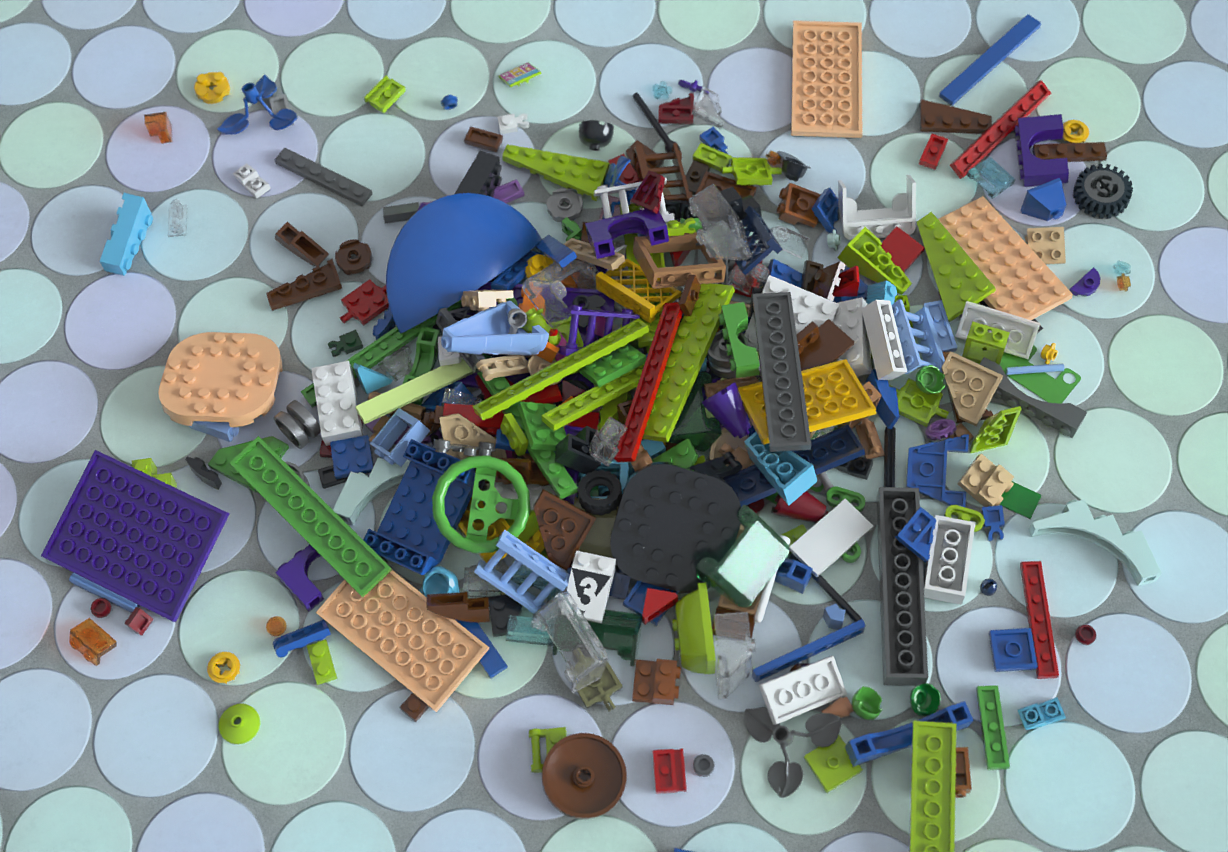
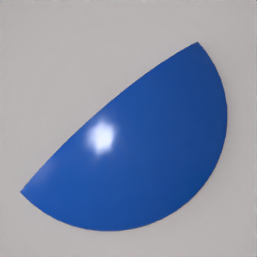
M461 193L449 195L434 200L418 210L400 230L392 246L387 264V299L390 312L400 334L438 314L439 309L448 308L458 302L463 296V291L477 290L527 254L542 240L534 226L512 206L482 194Z

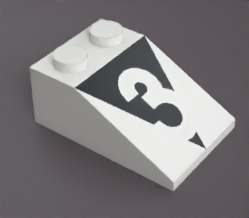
M576 551L562 615L602 623L615 573L616 559Z

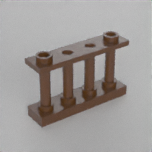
M673 143L671 152L646 154V152H643L642 145L635 146L633 160L639 182L643 181L649 170L658 174L676 173L677 180L667 181L663 188L679 187L681 194L663 195L664 199L693 201V195L689 191L681 162L682 153L681 150H678L677 143ZM672 160L674 166L650 168L646 163L647 161Z

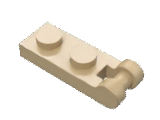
M523 355L483 359L476 364L477 369L483 373L482 377L485 381H490L497 377L529 373L527 368L528 362Z

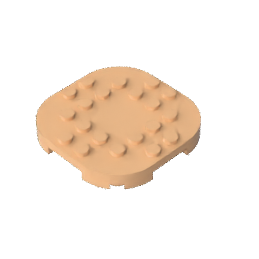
M206 332L184 339L169 354L160 382L158 394L164 413H167L172 421L186 426H192L193 421L229 422L230 427H241L254 423V419L260 415L264 417L275 402L274 393L279 373L283 369L280 351L271 339L252 333Z

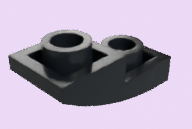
M664 199L666 211L669 214L673 213L674 219L681 220L683 218L686 220L699 217V203Z
M187 456L185 460L193 473L207 485L219 490L222 482L218 474L208 470L202 459L198 457L193 459Z
M858 457L834 468L867 480L873 466V460Z

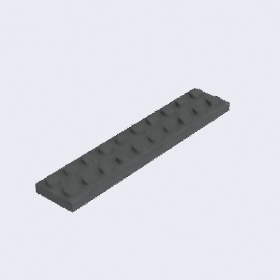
M791 292L753 294L752 300L770 452L811 450Z

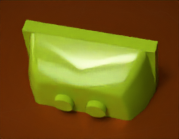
M698 583V590L685 595L676 603V619H672L673 632L677 631L678 638L674 639L675 651L680 653V662L683 668L693 673L715 674L716 658L707 584Z

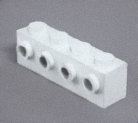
M875 300L861 308L877 378L878 380H893L907 373V368L891 302Z

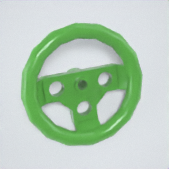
M489 455L469 456L452 464L438 479L432 495L433 518L441 534L455 547L472 553L496 552L499 549L496 546L499 537L487 540L488 527L498 519L515 520L507 532L517 538L525 529L531 512L530 492L522 475L508 462ZM476 468L467 536L463 537L451 527L447 519L444 498L449 485L459 474ZM496 471L501 472L512 482L518 499L503 498L494 487ZM482 480H486L490 484V488L486 491H482L478 487V483ZM480 501H483V505H485V507L479 508L477 504H479ZM498 503H504L507 506V511L500 514L496 511L495 506ZM475 520H481L484 523V528L476 531L472 523Z

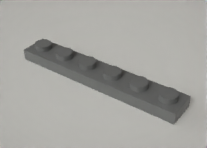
M285 147L275 159L277 165L362 207L372 195L371 189Z

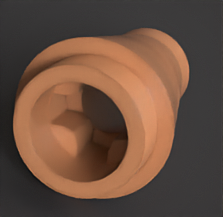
M846 696L838 698L821 712L843 718L850 716V713L854 712Z

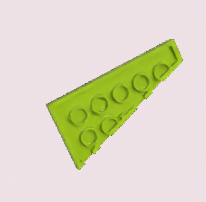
M507 144L502 154V161L518 168H527L530 170V173L543 175L544 179L566 189L573 188L580 195L587 194L596 202L599 196L594 197V190H597L599 186H603L609 169V162Z
M932 212L917 221L948 321L951 322L963 313L966 301L977 304L994 293L996 289Z

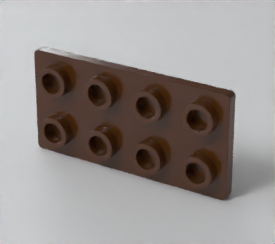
M830 319L826 320L819 327L812 321L797 334L801 371L833 363L854 345V340Z
M497 458L508 462L522 475L526 485H550L537 464L531 462V459ZM496 471L495 483L505 485L512 483L501 472Z

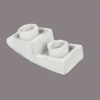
M245 164L233 173L236 179L256 199L271 189L269 184L259 177L257 171L248 164Z

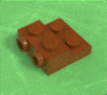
M789 183L785 188L781 189L779 198L782 199L776 211L779 214V219L793 225L800 222L814 228L818 223V218L814 215L811 208L821 194Z
M657 659V661L636 660L632 701L674 705V698L678 699L679 686H675L676 679H680L681 667L677 666V661Z
M956 747L955 798H963L972 790L968 747Z

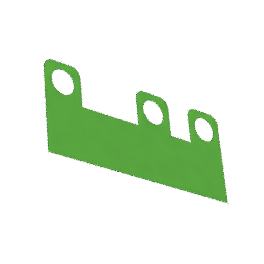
M1033 345L1029 359L1004 352L1000 362L1004 373L1006 374V367L1034 366L1028 361L1036 353L1037 348ZM1065 368L1056 379L1045 372L1007 375L1048 403L1059 404L1064 402L1081 380V376L1069 368ZM1064 374H1073L1075 382L1072 384L1066 383L1063 380Z

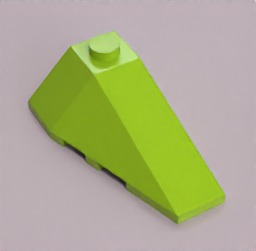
M864 227L846 245L837 258L849 268L858 266L859 274L877 283L889 281L896 286L897 293L902 295L912 283L899 266H895L892 262L891 254L884 251L879 238Z
M1021 407L1001 410L986 419L971 444L970 453L1008 445L1022 410Z

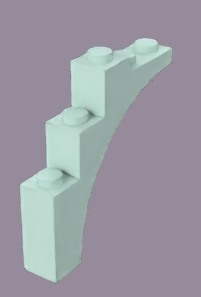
M378 458L369 477L361 472H350L333 511L345 523L354 525L360 513L374 498L389 488L400 484L410 461L407 459L402 467H400L396 463L391 465L386 460Z
M1085 499L1069 501L1063 512L1054 513L1051 517L1036 518L1029 528L1031 537L1044 534H1065L1094 542L1119 559L1131 573L1138 586L1157 581L1162 573L1142 530L1137 532L1131 530L1122 535L1113 515H1101L1094 519Z

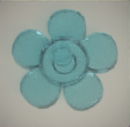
M661 81L660 86L655 84L653 86L654 97L660 99L662 96L663 100L669 99L672 87L667 86L665 81Z

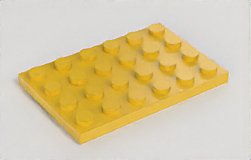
M846 359L801 371L809 432L876 414V407ZM762 382L739 387L743 405L762 444H768L769 438Z

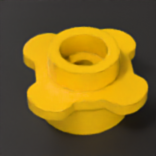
M1052 343L1051 346L1046 344L1041 351V358L1046 360L1045 364L1047 365L1051 360H1055L1058 351L1055 350V343Z

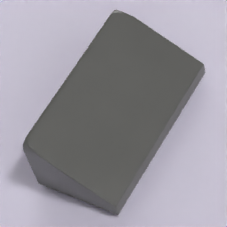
M419 203L383 207L385 223L409 220L417 212Z

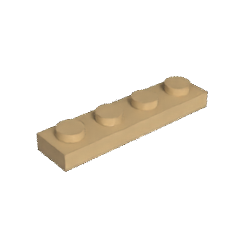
M574 238L564 243L565 246L575 252L577 259L612 271L625 262L624 255L615 252V255L597 259L589 243Z

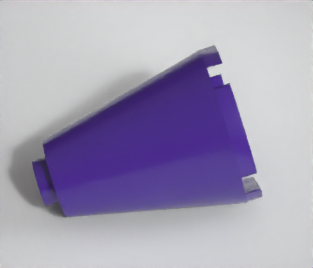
M735 382L702 402L703 406L734 438L738 436L741 439L750 433L748 429L751 428Z

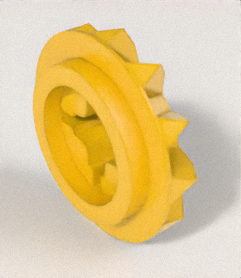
M1068 120L1063 123L1064 141H1069L1070 143L1086 141L1089 136V129L1086 124L1079 120ZM1075 131L1077 132V131H1078L1077 135H1076V134L1071 135V132H1075Z
M220 652L210 659L207 671L210 678L216 683L227 684V682L234 680L237 674H240L239 669L241 665L233 653ZM225 664H227L230 670H225L222 673L219 667L225 666Z

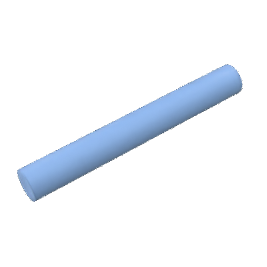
M1063 363L1006 367V375L1064 371Z

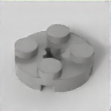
M559 188L552 192L550 198L548 197L547 210L554 221L560 222L566 217L574 220L581 216L583 209L582 197L580 194L573 192L572 189ZM563 202H566L569 206L562 207Z

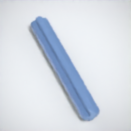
M74 572L69 577V581L72 584L100 598H105L129 612H133L136 607L139 608L138 604Z

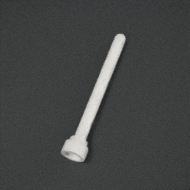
M783 535L775 536L774 556L754 617L757 623L763 619L782 554L788 550L790 545V539Z

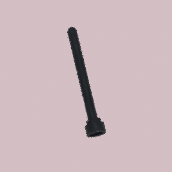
M634 93V100L665 143L666 153L671 152L673 143L677 142L670 140L639 93Z
M793 554L789 557V559L800 562ZM814 574L811 575L854 622L862 619L821 575L818 577Z

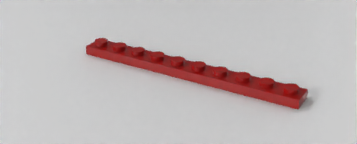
M679 302L664 304L614 455L616 462H635L683 314L678 304Z

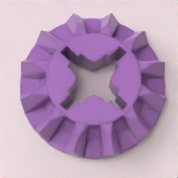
M950 419L937 420L927 427L925 431L926 436L932 441L947 438V436L953 435V432L956 430V424Z

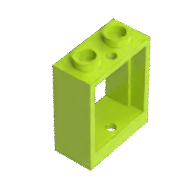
M972 321L962 357L978 364L985 357L1000 365L1010 332Z

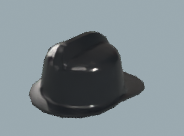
M777 151V154L783 158L782 172L786 178L796 182L804 176L808 168H811L798 158L788 153Z

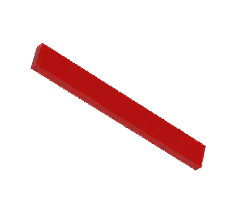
M1042 80L1037 81L950 164L960 179L964 178L1015 129V126L1018 125V118L1027 117L1051 94Z

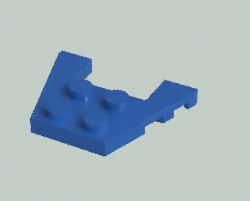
M969 434L909 448L906 488H919L920 494L950 506L958 505L965 507L966 492L945 490L947 452L968 453Z

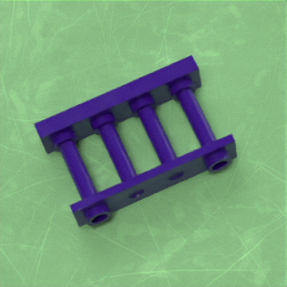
M579 305L563 308V312L571 314L568 343H566V346L559 345L558 353L569 356L593 343L596 316L606 317L604 336L612 333L613 317L623 318V327L630 323V318L640 319V315L633 313L632 309L625 308L622 309V312L582 309V306ZM579 315H589L586 343L583 344V347H577L576 337Z

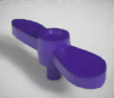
M679 80L678 82L679 86L689 88L692 92L697 90L708 94L710 91L707 88L698 86L697 80L692 84L684 80Z

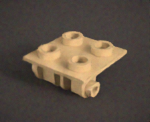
M1064 227L1027 228L1025 242H1028V246L1045 264L1066 263Z

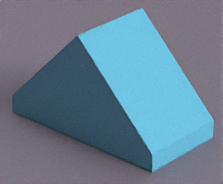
M357 363L353 365L361 388L366 394L389 385L393 381L387 375Z

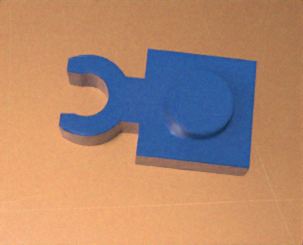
M1002 505L982 507V515L985 519L984 528H990L987 535L988 540H993V533H997L999 540H1003L1004 533L999 528L1005 525Z

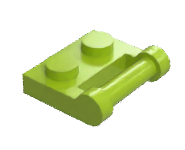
M566 727L529 730V738H531L532 773L542 772L543 764L541 763L539 738L546 737V751L548 754L557 742L567 737Z

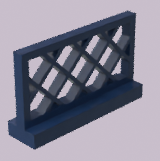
M751 206L745 209L747 216L724 236L723 241L744 275H747L773 250L777 254L783 250L762 217Z

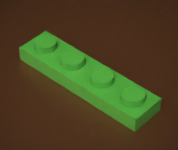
M998 685L977 686L976 693L987 770L1009 769L1010 763Z

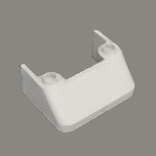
M906 175V193H899L894 196L892 208L857 210L855 200L846 197V186L842 180H838V208L842 232L845 238L852 240L864 227L877 238H886L896 226L908 235L913 234L916 229V182L911 175Z

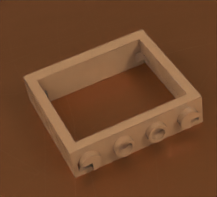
M705 231L669 236V242L651 246L646 236L634 237L633 254L652 289L685 286L689 275H696L699 284L724 282L726 265ZM700 249L709 264L657 268L650 253Z

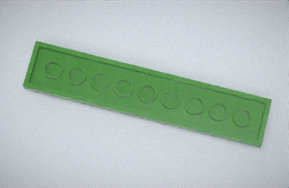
M259 436L229 462L362 598L392 570Z

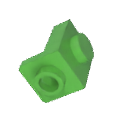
M567 217L561 221L562 231L568 236L566 242L571 238L581 241L582 230L579 228V225Z

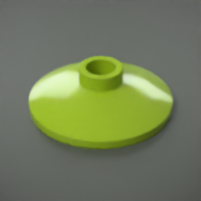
M236 704L224 711L219 720L221 736L232 744L249 742L256 736L260 728L259 714L253 707L247 704ZM241 719L240 724H234L235 720Z

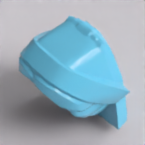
M442 566L433 567L425 574L423 585L419 590L426 597L428 594L460 592L457 576Z

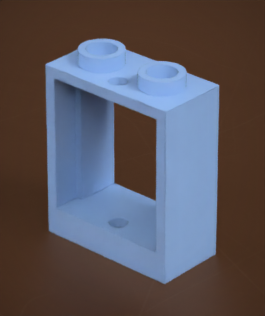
M398 408L370 445L375 448L374 453L380 458L386 460L391 465L396 463L402 467L407 460L403 455L410 440L413 439L421 443L430 430L418 419ZM407 426L411 427L407 431V433L402 437V439L398 442V444L394 447V449L391 452H389L388 450L399 438V436L403 433V431L407 428Z

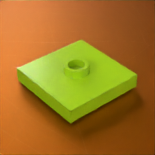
M838 735V738L832 745L818 747L804 755L805 761L826 793L863 771L860 765L852 766L845 749L846 744L840 735Z

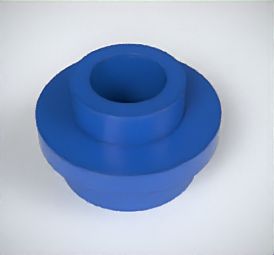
M446 95L443 97L441 105L445 110L457 107L458 99L456 96Z

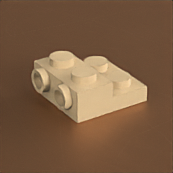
M513 290L463 291L461 303L463 307H470V310L485 311L489 307H496V302H507L506 298H513Z
M979 454L957 484L984 507L998 506L1003 500L1001 496L1003 492H1008L1014 485L1011 482L1014 476L1000 464L996 466L983 454Z

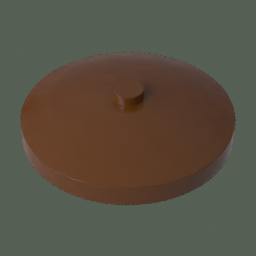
M577 733L561 739L551 748L543 763L542 786L548 800L558 811L571 818L593 819L606 814L618 803L625 790L627 772L620 752L607 739L595 734Z

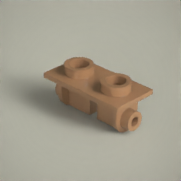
M868 418L861 420L862 423L856 425L855 429L859 441L865 450V458L873 459L885 456L874 422L869 421Z

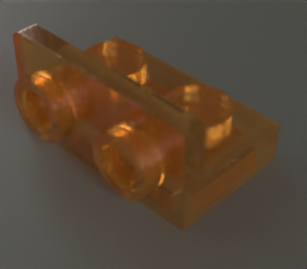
M90 618L70 630L69 643L71 647L78 650L88 662H92L95 666L100 664L101 656L114 649L117 645V641Z

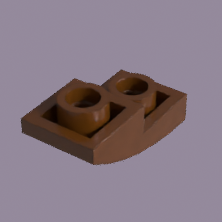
M436 405L433 412H425L422 419L419 418V421L430 430L426 437L441 427L439 417L443 416V406Z

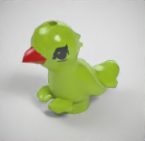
M535 308L527 311V322L521 328L532 333V326L540 325L549 333L547 342L557 346L561 341V334L557 329L550 327L546 323L542 315L543 308L537 311Z

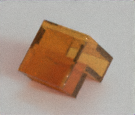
M166 112L144 115L145 126L150 137L158 136L162 144L172 142V125Z

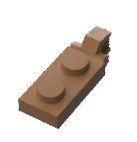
M755 376L704 384L705 396L712 397L734 382L739 388L758 383L759 380Z

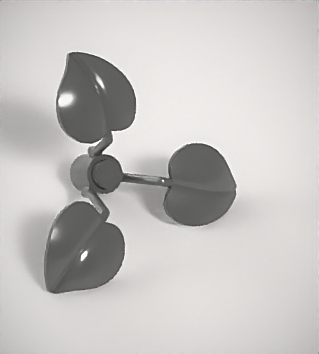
M767 707L745 709V723L750 735L759 742H768L773 735L774 740L781 745L785 763L782 761L775 762L768 771L770 786L780 798L793 794L803 780L801 766L796 762L789 763L786 746L792 743L793 736L811 737V741L816 746L828 747L838 738L842 725V719L839 716L830 713L815 714L805 723L809 733H801L794 730L789 731L787 727L780 725V723L773 725Z

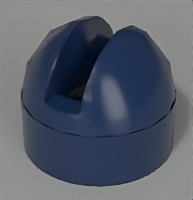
M987 578L982 581L980 590L984 595L991 596L997 590V583L993 579ZM991 583L992 585L986 589L985 586Z

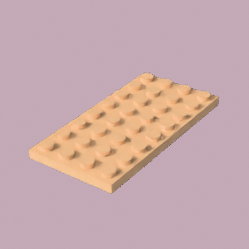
M793 21L791 136L862 138V23Z
M984 196L938 219L994 285L996 291L983 299L990 308L1032 320L1072 299L1073 294Z
M393 570L363 598L343 580L316 611L321 618L435 712L440 709L490 649L456 620L428 611L426 607L427 597Z

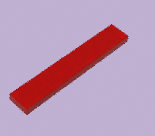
M1041 561L1021 562L1020 569L1029 628L1032 631L1037 661V679L1058 678L1059 672Z

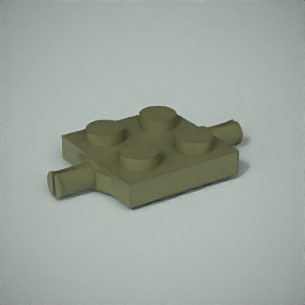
M581 648L574 650L573 653L579 662L575 667L566 671V674L586 708L603 701L608 712L615 709L616 706L610 697L623 686L602 651L586 658Z

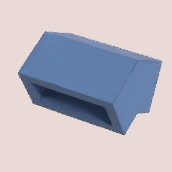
M836 603L825 608L823 619L828 628L836 630L842 628L845 610L839 609Z

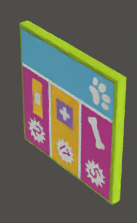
M528 62L498 77L509 87L521 86L520 83L524 81L528 83V79L540 75L541 71Z

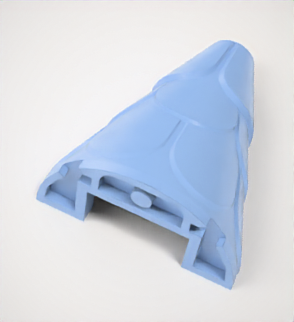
M510 300L444 328L441 344L448 352L476 355L485 353L530 356L539 354L540 351L545 349L549 333L540 325L532 326V333H527L522 328H518L516 334H508L511 326L507 319L508 312L513 308L520 309Z

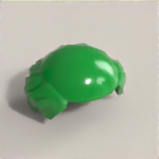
M923 683L914 687L910 693V703L913 711L920 716L935 713L941 701L940 692L929 683Z

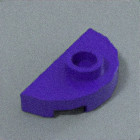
M1093 267L1069 291L1075 296L1092 295L1100 285L1101 278L1099 272Z

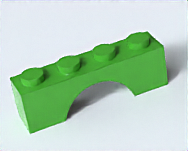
M745 303L722 305L721 314H718L720 325L724 326V329H722L723 340L728 342L726 344L727 356L731 355V360H729L731 371H735L736 378L759 375L760 362L756 348L749 347L738 339L740 333L748 329V315Z
M421 326L416 341L414 364L410 373L405 375L403 384L433 370L439 352L438 337H441L440 330ZM422 397V398H420V399H418V400H416V401H414V402H412V403H413V404H417V405H422V402H423V398H424V397Z

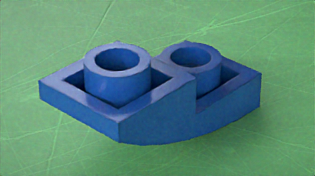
M389 307L388 310H385L384 319H378L377 325L373 327V336H375L376 340L391 331L395 326Z

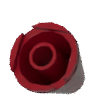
M805 491L789 506L778 493L775 498L777 505L776 507L772 506L771 513L811 523L819 522L828 514L827 506L808 491Z

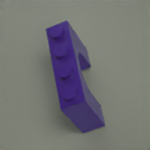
M1062 114L1018 118V125L1015 126V136H1019V140H1016L1017 151H1020L1018 165H1022V169H1019L1020 180L1024 182V187L1040 186L1057 178H1060L1062 184L1068 183L1069 169L1067 158L1044 160L1035 157L1030 152V148L1040 141L1063 139Z
M643 209L585 223L588 240L597 259L615 255L613 240L624 234H643L647 237L651 246L669 242L667 225L660 212L655 214Z
M310 544L305 549L299 550L289 562L283 563L278 568V571L275 572L279 580L308 612L324 600L318 588L308 579L310 565L315 559L321 557Z

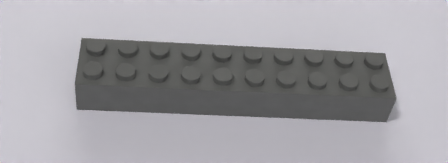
M879 487L876 499L883 685L918 686L926 683L928 680L923 561L895 537L920 508L919 488Z

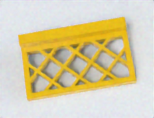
M628 258L617 269L609 270L605 274L601 271L596 274L597 290L625 308L632 309L633 313L640 315L648 323L655 320V315L663 310L665 303H672L681 297V291L674 287L652 289V287H649L650 283L647 278L635 279V276H646L641 267ZM626 266H628V267H630V268L633 269V270H625V271H622V269L625 268ZM620 276V279L614 280L611 277ZM622 276H633V279H622ZM646 284L647 288H635V285ZM623 285H633V288H626ZM636 293H647V297H641ZM649 293H660V296H649ZM662 293H672V295L662 296ZM650 302H660V304L655 307Z

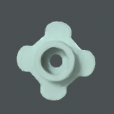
M833 229V233H828L827 236L829 248L834 247L835 251H837V245L841 244L840 234H836L835 229Z

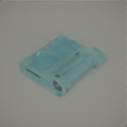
M991 157L977 167L970 169L967 173V176L970 179H974L984 188L992 199L1015 182V178Z

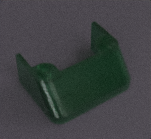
M605 609L602 623L562 615L561 610L555 623L552 655H557L559 648L562 651L570 652L577 648V645L586 644L590 647L617 650V654L621 656V659L631 660L630 666H634L638 655L642 616L635 613Z

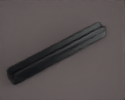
M894 426L892 429L885 428L884 487H895L896 428Z

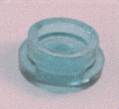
M1117 260L1116 264L1112 266L1115 269L1114 272L1121 276L1131 272V265Z

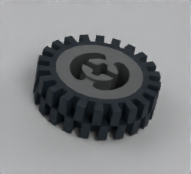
M1095 164L1091 165L1090 169L1086 167L1084 172L1081 171L1077 177L1073 189V198H1076L1075 203L1076 205L1079 204L1078 208L1080 210L1085 208V214L1088 215L1091 211V217L1095 218L1096 214H1099V219H1103L1105 214L1107 219L1111 218L1112 214L1116 217L1119 215V212L1121 214L1124 212L1130 202L1133 187H1131L1132 181H1128L1130 177L1128 175L1123 177L1124 171L1121 170L1118 173V167L1116 166L1111 170L1110 164H1106L1105 168H1103V164H1098L1097 168Z

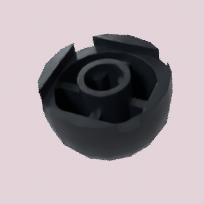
M587 120L579 124V138L590 150L599 151L600 148L609 145L613 138L614 126L608 122L602 125L597 120Z

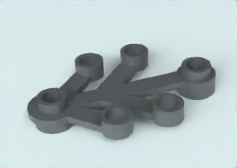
M434 439L435 452L447 453L449 449H452V451L464 452V455L476 456V450H479V456H491L492 452H496V448H494L495 443L479 442V446L450 444L449 440Z

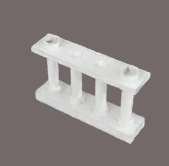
M642 182L609 188L608 185L597 187V190H594V197L601 196L605 219L612 217L608 194L619 193L622 214L630 213L626 191L637 190ZM662 192L659 212L665 223H668V221L675 219L673 213L669 214L666 211Z

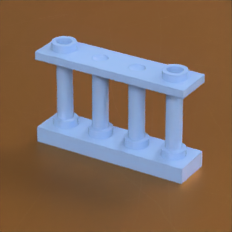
M899 299L891 306L907 368V373L905 374L911 373L918 367L922 368L928 365H933L942 372L941 368L945 359L929 309L923 307L914 314L906 312L903 301ZM908 320L912 321L914 328L910 327ZM914 337H917L918 344L915 343ZM919 353L922 354L923 360H920Z
M504 530L496 544L499 549L487 563L480 559L474 573L526 607L531 613L541 617L546 603L543 601L555 587L563 591L568 585L570 574ZM505 553H508L516 560L503 575L494 567ZM522 565H525L532 572L519 586L511 578ZM541 576L549 583L535 597L527 590Z

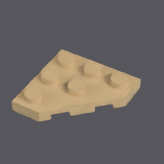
M950 351L941 368L942 373L945 375L944 378L959 419L977 427L1003 375Z
M459 413L439 417L443 440H449L450 444L479 446V442L495 443L496 439ZM449 449L446 453L460 460L469 457V455H464V452L452 451V449ZM496 449V452L491 454L495 458H507L506 452L503 449ZM476 450V456H479V450Z

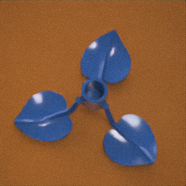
M264 74L256 84L247 83L242 87V92L245 96L243 98L245 115L242 113L233 114L217 129L221 133L229 135L245 130L249 125L247 120L249 117L248 102L256 104L260 101L273 117L269 125L274 130L287 128L298 117L290 109H282L275 115L265 104L262 98L272 96L277 90V86Z
M620 156L616 165L611 163L603 185H608V188L610 184L613 186L626 185L619 180V177L631 160L625 156ZM637 190L626 191L628 206ZM615 201L611 203L610 209L612 216L614 213L615 205H621L620 201Z

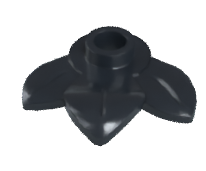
M579 295L574 298L572 304L579 305L584 303L585 306L582 309L601 310L600 308L606 301L598 295L589 297ZM579 315L578 325L585 328L588 325L589 315Z

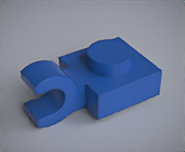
M714 127L699 135V140L703 144L728 154L725 151L728 147L723 143L724 136Z

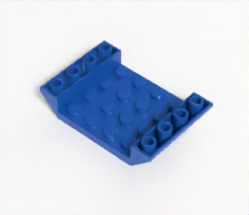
M411 439L403 455L410 463L378 531L375 532L368 529L363 540L378 555L420 575H424L442 561L450 544V541L441 534L433 518L432 495L438 479L452 464L460 461V459L446 453L435 452L434 448ZM475 468L459 474L449 485L444 498L445 514L451 527L455 530L473 494Z

